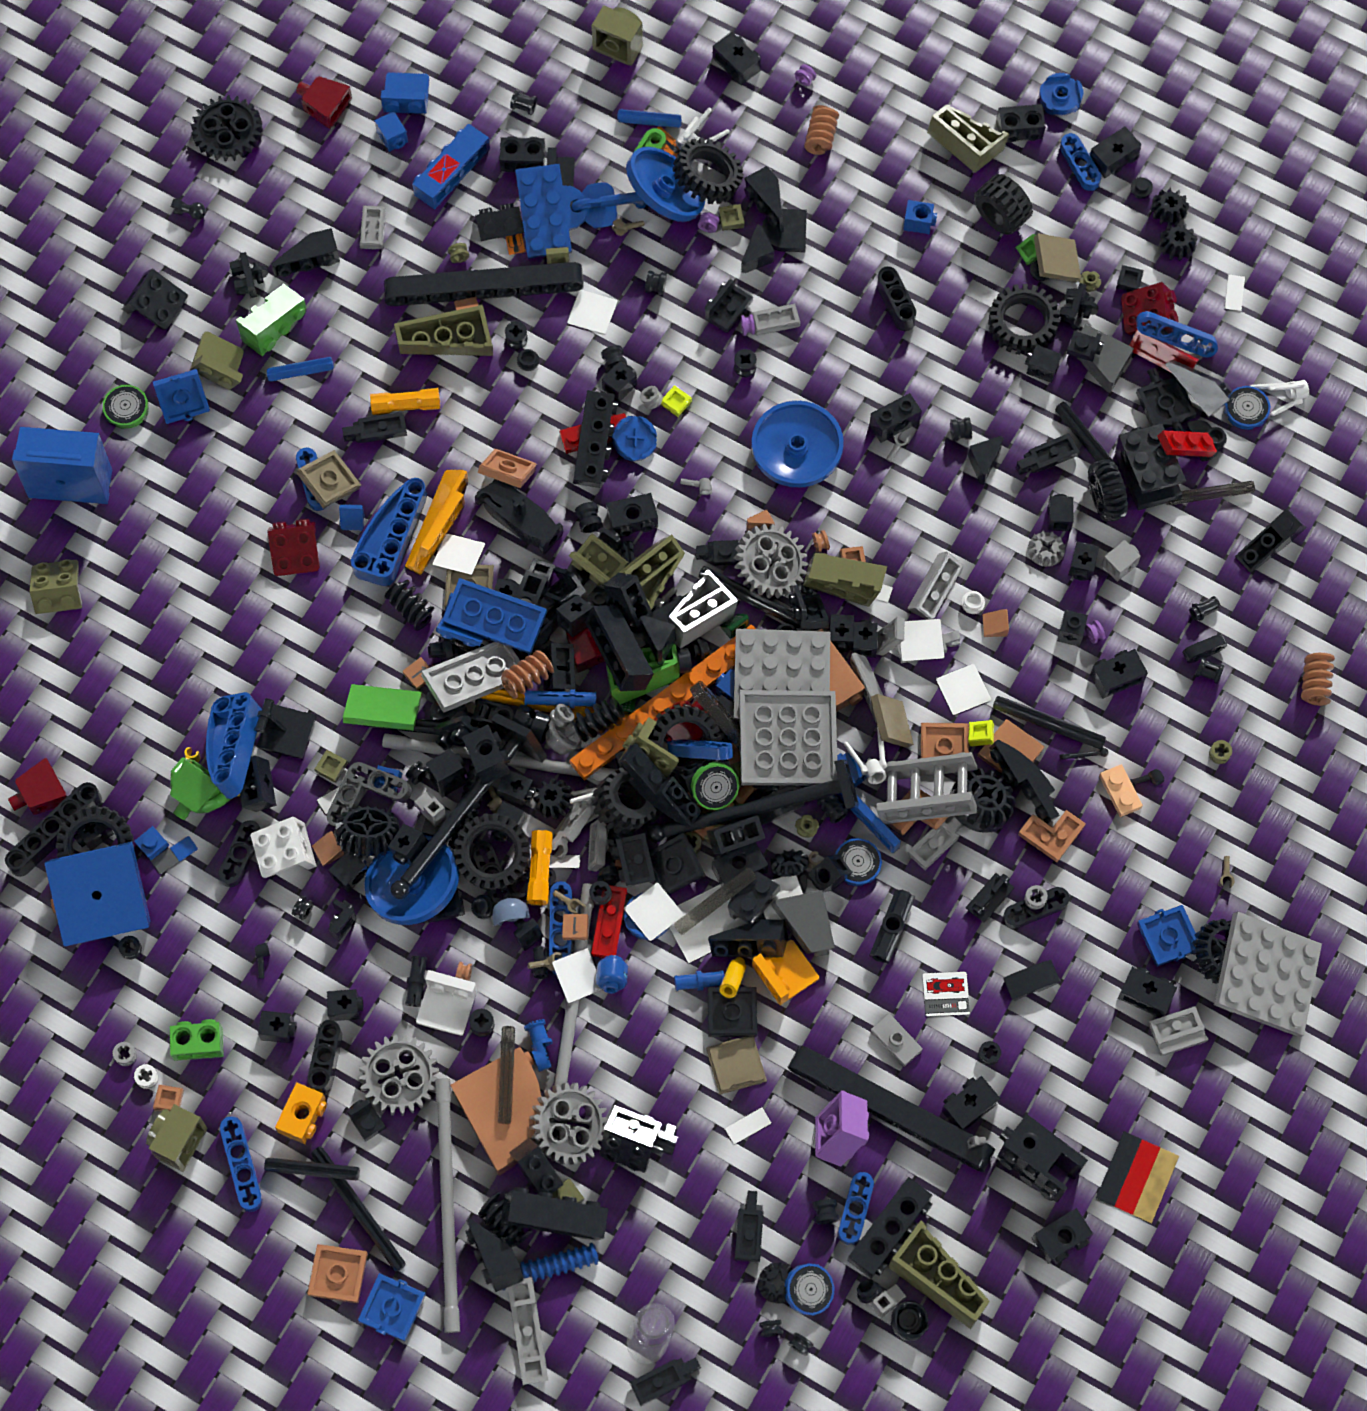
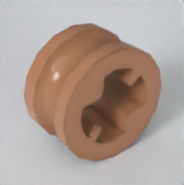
M824 530L820 534L812 533L817 552H821L822 549L830 550L829 540Z
M459 962L456 978L470 981L472 964L464 965L463 962Z

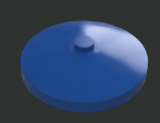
M654 147L637 149L627 161L626 172L629 182L638 196L653 210L669 219L681 222L695 219L703 210L705 201L704 203L700 202V196L698 195L695 199L690 197L693 192L689 191L686 194L683 191L685 185L679 187L677 184L679 179L674 178L675 172H673V164L676 157Z
M787 401L777 404L759 418L753 430L752 454L757 466L768 478L784 486L807 487L817 484L835 471L842 457L843 434L838 422L827 410L811 402Z
M425 835L428 841L432 838V836ZM446 844L414 885L410 887V893L404 899L394 898L390 888L395 881L400 880V877L410 865L407 863L401 865L392 858L393 854L391 851H387L386 855L378 854V857L372 860L365 876V895L372 909L387 922L397 925H413L424 922L442 911L456 892L459 882V866L456 865L455 856Z

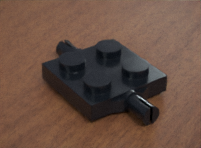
M1156 368L1149 369L1147 374L1152 382L1148 386L1138 388L1136 395L1150 426L1162 423L1164 428L1172 427L1174 431H1184L1181 423L1194 419L1197 415L1185 388L1176 377L1160 379Z

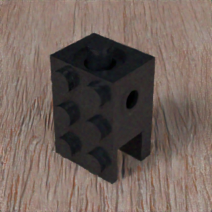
M1162 423L1146 428L1136 427L1130 432L1118 435L1115 456L1138 510L1182 499L1183 494L1178 484L1185 483L1186 479L1176 455H1166L1157 437L1163 430L1165 431Z
M1028 1114L1025 1115L1015 1130L1007 1126L999 1136V1139L1005 1142L997 1155L1000 1159L999 1162L1008 1170L1014 1169L1018 1172L1020 1178L1030 1186L1035 1185L1039 1188L1041 1195L1049 1201L1054 1200L1058 1203L1068 1188L1048 1173L1054 1164L1073 1179H1076L1088 1159Z

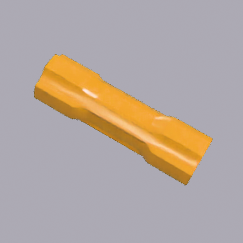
M438 388L394 394H370L372 415L414 409H440Z
M547 830L532 831L530 879L527 892V903L531 905L543 906L548 904L549 865L553 835L552 832Z

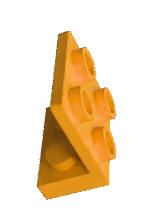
M793 940L787 942L783 957H763L760 953L752 960L753 969L779 1005H782L819 980V975Z

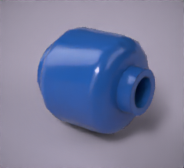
M609 955L600 960L596 969V984L604 992L611 994L625 988L628 979L627 963L621 957Z

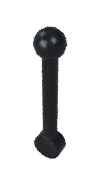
M1101 748L1100 751L1061 754L1059 757L1060 760L1098 755L1107 757L1109 751L1106 748Z

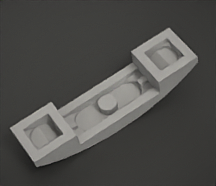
M532 1277L524 1278V1281L508 1287L523 1385L548 1381Z

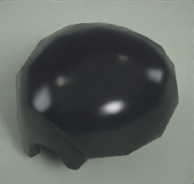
M905 1301L897 1305L893 1310L890 1325L894 1333L901 1339L908 1341L920 1340L921 1336L928 1330V1314L925 1308L917 1302Z

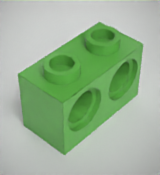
M206 1019L202 1020L200 1024L182 1021L176 1023L175 1026H170V1055L173 1060L224 1057L223 1028L220 1022ZM209 1033L215 1034L213 1041L209 1043L203 1042L205 1035ZM182 1036H190V1040L187 1044H178L179 1039Z

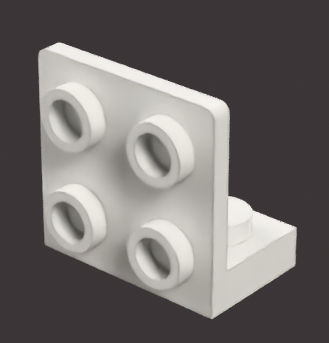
M291 817L251 833L262 877H270L297 865L307 870L317 867L305 823L297 818Z
M428 970L425 979L427 988L417 1016V1024L463 1036L477 993L476 983Z

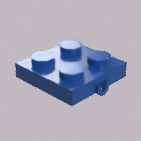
M197 369L153 382L166 424L182 419L190 421L193 419V416L210 411Z
M1183 904L1166 911L1160 909L1154 913L1155 915L1137 922L1156 967L1172 961L1177 962L1179 959H1185L1186 956L1191 955L1192 950L1196 949L1191 944L1193 940H1196L1194 936L1196 933Z
M379 1273L358 1322L376 1329L377 1333L379 1332L384 1336L387 1334L405 1342L426 1293L408 1286L406 1281L401 1279L396 1281Z

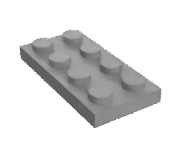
M493 642L422 671L421 677L444 713L503 689L502 672L506 669L509 670L512 665H517L520 660L512 647Z

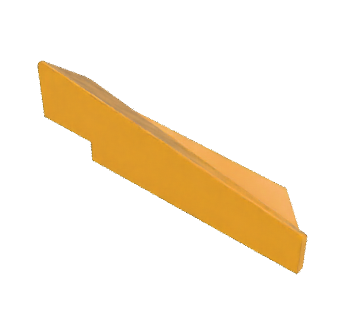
M446 470L406 562L405 567L419 575L422 574L465 505L462 491L469 482L467 471Z

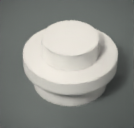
M968 592L962 598V608L967 613L977 614L983 610L985 599L979 592Z

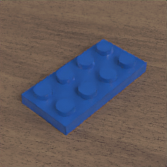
M459 578L442 622L531 654L548 611L546 608Z

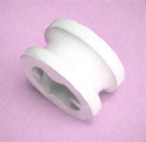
M144 1064L136 1069L134 1079L141 1088L149 1089L156 1085L158 1074L152 1066ZM145 1071L148 1074H153L149 1076L151 1080L148 1082L145 1080L140 1081V1078H143L141 1074Z

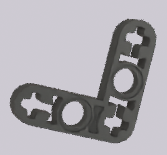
M356 762L349 767L328 810L327 820L332 826L336 827V814L342 815V812H348L349 808L357 809L366 789L394 801L405 802L410 798L412 788L409 783L399 777L364 763ZM362 771L364 774L369 776L368 780L361 776L357 777L355 775L356 772ZM383 776L385 778L384 785L380 788H375L374 782L376 778ZM391 785L397 788L402 787L404 789V792L397 793L396 791L391 789ZM348 790H354L355 793L351 801L344 800V794ZM342 803L343 805L348 807V809H345L344 807L342 808L340 804Z

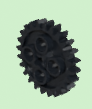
M227 95L226 100L218 96V102L210 99L211 105L208 106L203 103L204 110H196L198 116L192 117L194 124H191V134L195 146L199 147L201 153L206 151L208 158L214 154L216 161L221 156L224 162H227L228 157H232L233 161H236V155L244 158L243 152L246 151L251 154V146L258 147L256 140L262 139L260 133L263 132V123L259 111L255 110L253 104L248 105L247 99L240 102L239 96H236L234 100H231L230 95Z

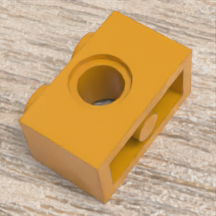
M296 1082L275 1126L277 1132L305 1144L307 1139H311L316 1131L317 1126L314 1124L318 1116H322L326 1110L327 1102H325L324 1094ZM300 1110H309V1115L305 1119L297 1118V1113Z

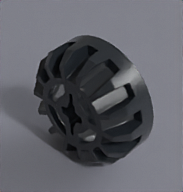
M982 768L967 771V792H971L974 783L978 785L977 790L973 794L977 805V813L955 816L962 825L976 832L989 833L1002 828L1013 814V808L1016 804V799L1012 796L1014 791L1012 786H1005V778L1003 776L999 779L993 776L994 771L991 769L986 773ZM958 779L952 786L950 794L957 793ZM980 780L988 781L989 783H991V784H993V785H990V784H987V783L982 784V782H981ZM1001 793L1002 802L1000 805H998V803L995 800L997 799L998 794Z

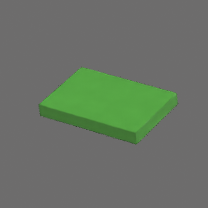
M351 684L343 714V723L414 731L422 693L419 691Z

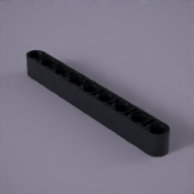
M567 262L389 277L384 280L385 303L389 306L454 302L473 297L479 300L575 292L584 287L583 270L580 263Z
M798 1046L787 1067L794 1074L835 1096L844 1091L867 1100V1112L974 1170L984 1172L995 1152V1148L987 1142L982 1146L968 1148L967 1141L973 1136L972 1134L805 1046Z

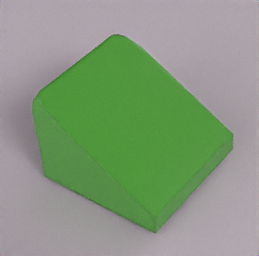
M1032 234L1016 246V249L1027 265L1037 260L1034 243L1035 234Z

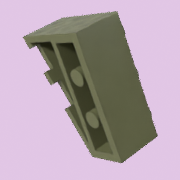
M945 105L932 115L927 130L930 136L974 173L1004 150L1009 133L1005 131L1000 133L991 129L988 123L984 122L981 124L972 120L970 115L949 105Z
M671 534L656 542L619 572L638 577L652 610L655 600L664 590V585L669 577L673 575L685 552Z
M815 553L809 562L803 586L869 607L881 592L887 566L830 556L825 553Z

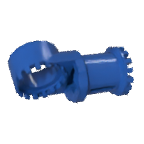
M544 1019L536 1020V1023L532 1021V1024L528 1023L524 1026L532 1041L531 1052L539 1072L552 1067L550 1060H547L549 1057L546 1056L548 1054L545 1048L551 1045L553 1041L547 1035Z

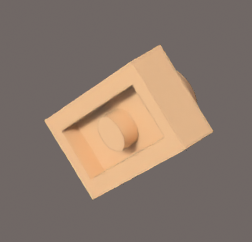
M1122 764L1100 773L1099 777L1119 817L1142 808L1143 805Z

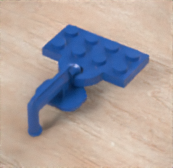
M560 164L516 169L528 259L546 257V249L568 247L569 253H572L569 231L578 228L584 221L593 228L612 226L613 221L617 219V205L634 203L639 209L646 206V203L636 192L615 195L613 187L605 182L589 184L583 192L572 186H563Z

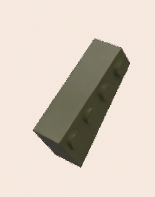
M483 305L394 323L400 354L493 356V346Z
M921 1220L892 1258L888 1268L971 1329L990 1301L971 1278L964 1274L959 1268V1264L953 1257L951 1258L947 1254L939 1240L931 1235L926 1229L927 1226Z

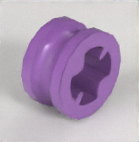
M802 64L799 70L795 72L796 79L805 86H809L812 80H815L817 77L816 72L806 64Z
M702 213L698 227L708 233L716 232L717 225L720 222L719 217L712 213Z
M752 314L747 318L741 316L743 336H746L747 333L755 334Z
M1093 621L1092 625L1086 624L1085 631L1091 643L1095 644L1098 642V639H1105V632L1099 621Z

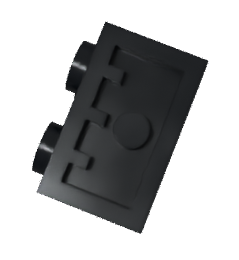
M152 268L143 274L121 309L127 314L136 310L162 330H166L184 304L188 294Z
M615 1106L604 1129L599 1155L609 1162H616L627 1166L633 1171L646 1173L651 1150L662 1123Z

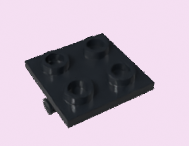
M265 698L262 710H259L257 714L258 721L255 731L261 733L257 748L302 760L317 716L275 705L273 700Z

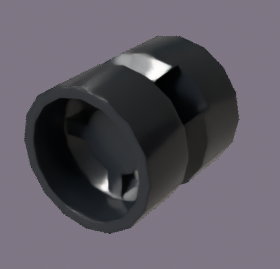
M523 704L519 706L513 718L514 722L530 729L541 745L546 740L553 722L550 715L541 711L536 714L535 709Z

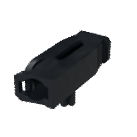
M494 479L492 483L479 490L475 495V503L478 506L484 503L486 511L496 521L524 542L538 547L543 555L548 552L564 532L562 524L558 523L556 525L545 510L510 484Z

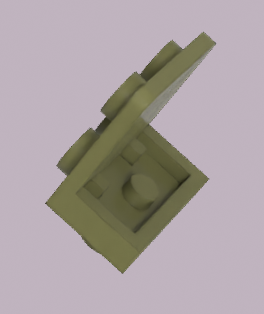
M206 331L201 336L190 371L197 369L200 376L230 390L238 385L243 377V374L237 371L244 351L242 348Z
M594 534L588 537L577 552H571L569 555L573 559L571 564L580 571H588L591 574L589 578L599 586L610 580L629 563Z
M66 559L53 563L43 562L32 566L29 592L35 614L82 608V599L78 587L79 563L77 560Z
M648 717L644 724H637L632 734L623 743L622 747L625 750L621 758L630 745L637 743L662 774L667 777L676 767L679 759L648 739L657 723Z

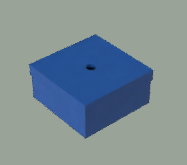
M20 427L12 462L28 498L108 504L113 470L99 433Z
M132 842L51 859L44 863L64 947L150 927V916Z

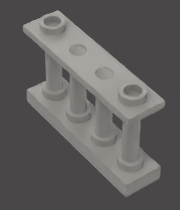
M972 752L887 762V767L884 769L886 773L884 781H887V801L877 803V813L884 824L977 813V805L972 792H967V771L977 770ZM958 772L957 793L944 795V774ZM934 775V796L920 798V777ZM911 778L910 799L896 801L897 780Z

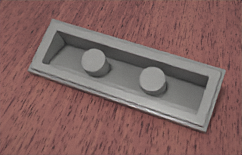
M948 551L939 553L907 609L926 620L934 619L964 564Z
M853 653L850 658V665L865 687L864 697L876 722L870 698L875 694L883 695L867 658Z

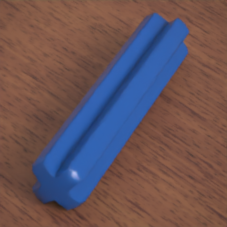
M620 109L618 110L617 121L620 123L679 128L682 124V116L680 114Z
M331 357L271 367L266 372L269 381H276L333 370L334 365Z

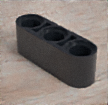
M890 266L883 267L878 273L877 289L895 326L901 331H910L915 325L916 308L897 270ZM884 279H889L891 282H885ZM897 297L901 300H894L892 298ZM901 316H908L910 318L904 319Z
M325 1020L319 1025L308 1072V1083L311 1089L323 1094L328 1093L332 1088L343 1034L339 1024L334 1020ZM328 1029L336 1030V1034L332 1038H326L324 1034ZM325 1052L331 1053V1058L328 1061H319L321 1054ZM317 1077H326V1082L323 1085H314Z

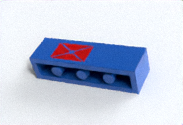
M469 123L464 129H460L453 141L442 148L441 154L429 162L427 169L415 177L412 184L414 196L435 210L490 150L489 137Z

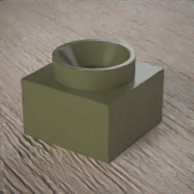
M603 5L592 24L593 50L632 66L643 47L642 21L630 10L621 7L611 9Z
M174 1104L170 1111L164 1109L158 1115L148 1133L146 1144L150 1146V1151L158 1160L183 1172L208 1128L201 1117Z

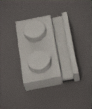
M1196 1006L1149 1021L1148 1023L1155 1043L1159 1048L1160 1056L1168 1055L1209 1040L1204 1032Z

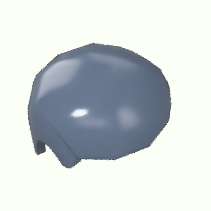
M506 898L499 901L494 906L492 913L494 926L497 924L501 926L504 921L514 922L518 919L530 917L527 904L516 898Z

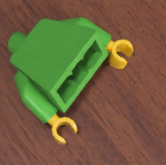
M186 748L184 751L185 757H182L172 768L170 777V795L179 801L173 813L183 820H186L191 810L195 813H209L232 800L224 797L213 784L208 769L198 763L200 761L199 751L195 755L190 756L192 748Z

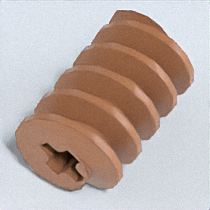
M824 105L813 107L804 145L809 153L822 155L825 151L832 149V142L836 133L835 127H837V120L839 119V113L836 110Z
M535 651L533 655L527 656L525 660L519 661L517 665H512L509 670H504L501 680L505 690L512 698L516 699L518 697L516 690L524 694L526 692L524 685L528 689H532V681L537 685L540 684V677L547 680V671L553 674L554 669L550 660L543 652Z
M1319 652L1305 657V666L1303 668L1305 674L1302 678L1303 691L1301 693V698L1305 702L1319 706L1330 704L1331 700L1326 697L1331 696L1332 691L1327 688L1332 687L1333 683L1327 679L1333 678V673L1330 670L1334 669V665L1330 662L1335 660L1334 655Z

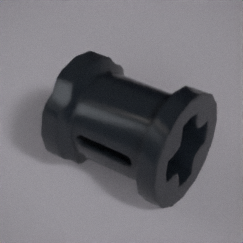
M515 90L511 98L510 108L513 110L517 108L526 111L528 115H533L538 99L536 96L530 97L521 94L519 90Z
M1202 657L1195 676L1206 677L1214 680L1215 684H1218L1225 665H1217Z

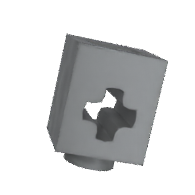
M1124 540L1104 556L1101 566L1118 582L1138 565L1141 556L1134 545H1129Z

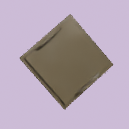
M754 1037L738 1038L706 1048L719 1095L767 1082Z

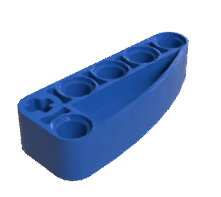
M410 478L384 502L366 527L351 557V565L356 578L380 586H389L394 582L427 499L425 483L420 478ZM416 489L421 491L418 494L411 493L413 490ZM407 509L413 510L410 514L403 513ZM399 529L405 530L402 534L395 533ZM389 550H397L395 554H387ZM360 563L367 564L364 568L357 567Z
M247 692L218 698L211 707L206 734L208 771L213 784L227 799L235 798L243 789L257 731H255L258 721L257 714L259 710H262Z

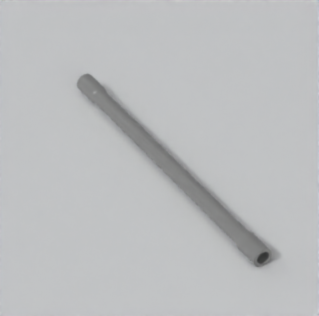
M387 733L383 737L382 746L384 748L411 750L437 755L445 752L436 742L411 739ZM452 745L451 750L454 755L459 753L463 759L471 760L466 747ZM515 755L510 763H508V766L581 777L570 763L545 759L541 763L531 757ZM602 767L588 778L603 781L617 769Z
M583 884L580 901L586 905V908L580 905V914H588L589 937L592 910L595 903L589 894L592 884ZM576 940L574 953L586 949L588 940ZM579 999L566 1003L554 1084L560 1087L562 1083H567ZM557 1103L556 1112L559 1115L562 1114L563 1107L560 1103ZM549 1118L551 1123H563V1121Z
M440 1078L435 1080L438 1106L445 1292L444 1326L445 1333L460 1332V1318L457 1299L450 1119L451 1087L449 1078Z

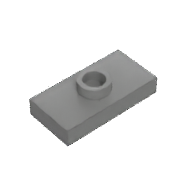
M363 206L360 238L361 249H383L386 217L385 206Z
M795 304L751 312L754 319L756 336L800 327Z
M896 617L877 632V655L884 656L904 641L905 618Z
M598 819L590 825L588 869L589 871L596 872L605 865V853L609 847V840L606 839V824L604 822L600 823Z
M890 1013L871 1029V1032L904 1067L923 1050Z

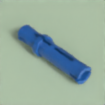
M570 689V692L526 690L525 705L557 706L558 704H564L574 709L575 706L593 707L596 704V692H575V689Z

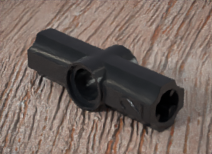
M898 889L894 892L869 954L870 957L878 962L889 964L915 899V896L910 892ZM894 922L899 928L893 931L888 929L886 924Z

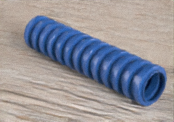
M593 1242L589 1243L590 1246L587 1247L584 1244L579 1249L574 1247L572 1251L566 1249L567 1252L565 1253L559 1251L557 1255L551 1253L550 1257L544 1255L543 1259L537 1257L535 1261L529 1259L528 1263L522 1261L519 1266L523 1279L532 1277L533 1282H537L538 1278L544 1280L545 1276L551 1278L553 1274L559 1276L560 1272L563 1271L566 1274L568 1273L567 1270H572L573 1272L575 1268L583 1269L585 1265L587 1267H591L590 1264L593 1263L598 1265L599 1259L595 1244L593 1245Z

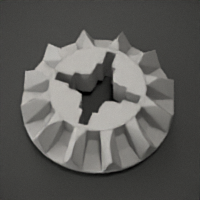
M1042 531L1037 535L1034 534L1028 544L1030 558L1040 566L1056 565L1062 560L1065 553V545L1061 537L1054 535L1053 532L1046 533ZM1042 544L1046 546L1049 544H1053L1050 549L1051 552H1049L1048 550L1041 552L1043 548Z

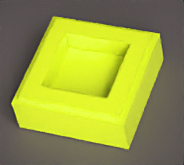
M674 385L663 397L660 405L679 417L692 402V397Z
M993 720L969 722L968 742L970 746L992 745L994 743Z

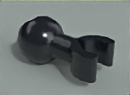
M173 199L171 207L174 208V214L188 213L195 220H200L206 215L205 206L200 202L189 205L179 199Z

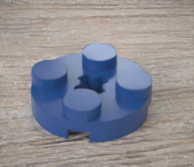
M1055 73L1048 76L1039 91V100L1046 113L1050 115H1067L1078 111L1083 99L1081 83L1070 78L1071 75L1066 73ZM1058 91H1062L1063 94H1067L1064 97L1057 96Z

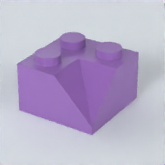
M841 1091L815 1117V1157L841 1167L848 1159L854 1156L857 1150L867 1143L869 1139L867 1100Z

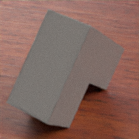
M425 792L414 801L415 807L434 827L446 819L445 808L435 797L431 798Z
M895 1284L888 1291H884L871 1303V1307L881 1319L906 1298V1295Z

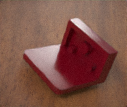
M1163 282L1124 293L1121 297L1124 330L1128 335L1136 333V318L1142 312H1152L1179 322L1174 303L1177 301L1175 292L1170 290ZM1148 320L1146 323L1142 322L1143 326H1146V324H1151L1150 320ZM1168 326L1163 328L1168 334L1173 331V328Z
M299 519L295 521L296 524L286 525V522L272 523L273 527L268 528L267 533L274 575L284 576L319 570L320 563L315 536V522H309V519Z

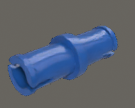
M723 970L708 973L696 971V974L674 975L675 990L697 988L698 991H701L706 987L721 986L724 972Z

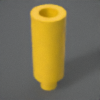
M737 957L729 963L719 988L720 993L724 997L733 998L737 994L746 971L745 960L742 957Z

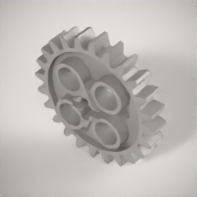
M763 524L760 528L755 526L751 531L748 530L744 534V537L738 541L740 545L735 548L738 553L734 556V559L740 562L734 567L742 571L738 577L745 576L746 580L743 585L750 583L751 592L756 588L759 589L758 596H761L764 592H766L767 598L772 597L773 594H775L776 598L782 596V593L787 596L793 590V585H800L804 581L801 577H804L807 573L803 569L808 566V563L802 561L807 554L800 553L804 546L796 545L799 538L791 539V531L784 534L783 526L778 530L775 529L774 524L767 528L766 524ZM760 543L764 544L767 550H764ZM781 552H784L788 559L784 558ZM754 563L759 565L761 571L755 568ZM775 572L779 573L782 579H779Z
M394 1034L392 1042L387 1037H384V1045L376 1041L375 1051L370 1048L367 1049L370 1058L362 1057V1062L366 1066H359V1071L365 1073V1075L359 1076V1081L366 1083L361 1086V1091H369L365 1099L370 1100L374 1098L372 1106L376 1107L381 1104L382 1113L387 1107L391 1108V1115H394L396 1109H399L403 1116L405 1108L414 1113V1105L422 1109V1099L430 1102L431 1097L428 1092H436V1088L431 1084H435V1080L438 1079L433 1075L439 1073V1068L432 1067L437 1063V1059H429L432 1055V1050L424 1052L425 1043L423 1042L417 1046L416 1037L411 1042H407V1035L403 1036L402 1041H398L397 1035ZM403 1054H409L412 1056L413 1061L409 1064H403L399 1058ZM380 1063H386L390 1069L386 1073H380L376 1070V1067ZM415 1066L420 1067L419 1070L409 1071ZM399 1070L400 1073H404L403 1079L399 1080L395 1076V1071ZM412 1077H418L422 1083L418 1087H412L409 1085L408 1080ZM381 1079H388L382 1084L378 1083V1081ZM393 1085L399 1091L396 1095L389 1096L385 1093L386 1087Z
M568 1082L562 1083L561 1087L554 1085L552 1086L553 1092L550 1089L544 1091L546 1098L542 1096L537 1098L541 1105L532 1106V1109L537 1114L529 1116L531 1120L535 1121V1124L529 1126V1129L536 1130V1134L531 1138L539 1139L540 1142L537 1145L539 1148H545L543 1151L545 1156L552 1153L551 1161H557L560 1158V1164H567L569 1160L570 1165L576 1164L577 1159L579 1162H585L586 1156L594 1157L593 1150H600L601 1148L597 1142L602 1141L603 1138L601 1135L605 1129L603 1122L609 1120V1118L602 1117V1113L607 1109L598 1107L602 1099H593L595 1091L586 1094L587 1086H581L578 1090V1083H572L571 1086H569ZM557 1103H560L563 1107L561 1115L556 1112ZM581 1107H583L586 1111V1116L584 1119H582L579 1115V1109ZM549 1118L559 1121L568 1120L570 1123L587 1124L589 1129L580 1126L570 1127L568 1124L551 1123ZM554 1128H557L559 1131V1138L557 1140L552 1136ZM577 1132H580L582 1135L581 1144L576 1142L575 1136Z

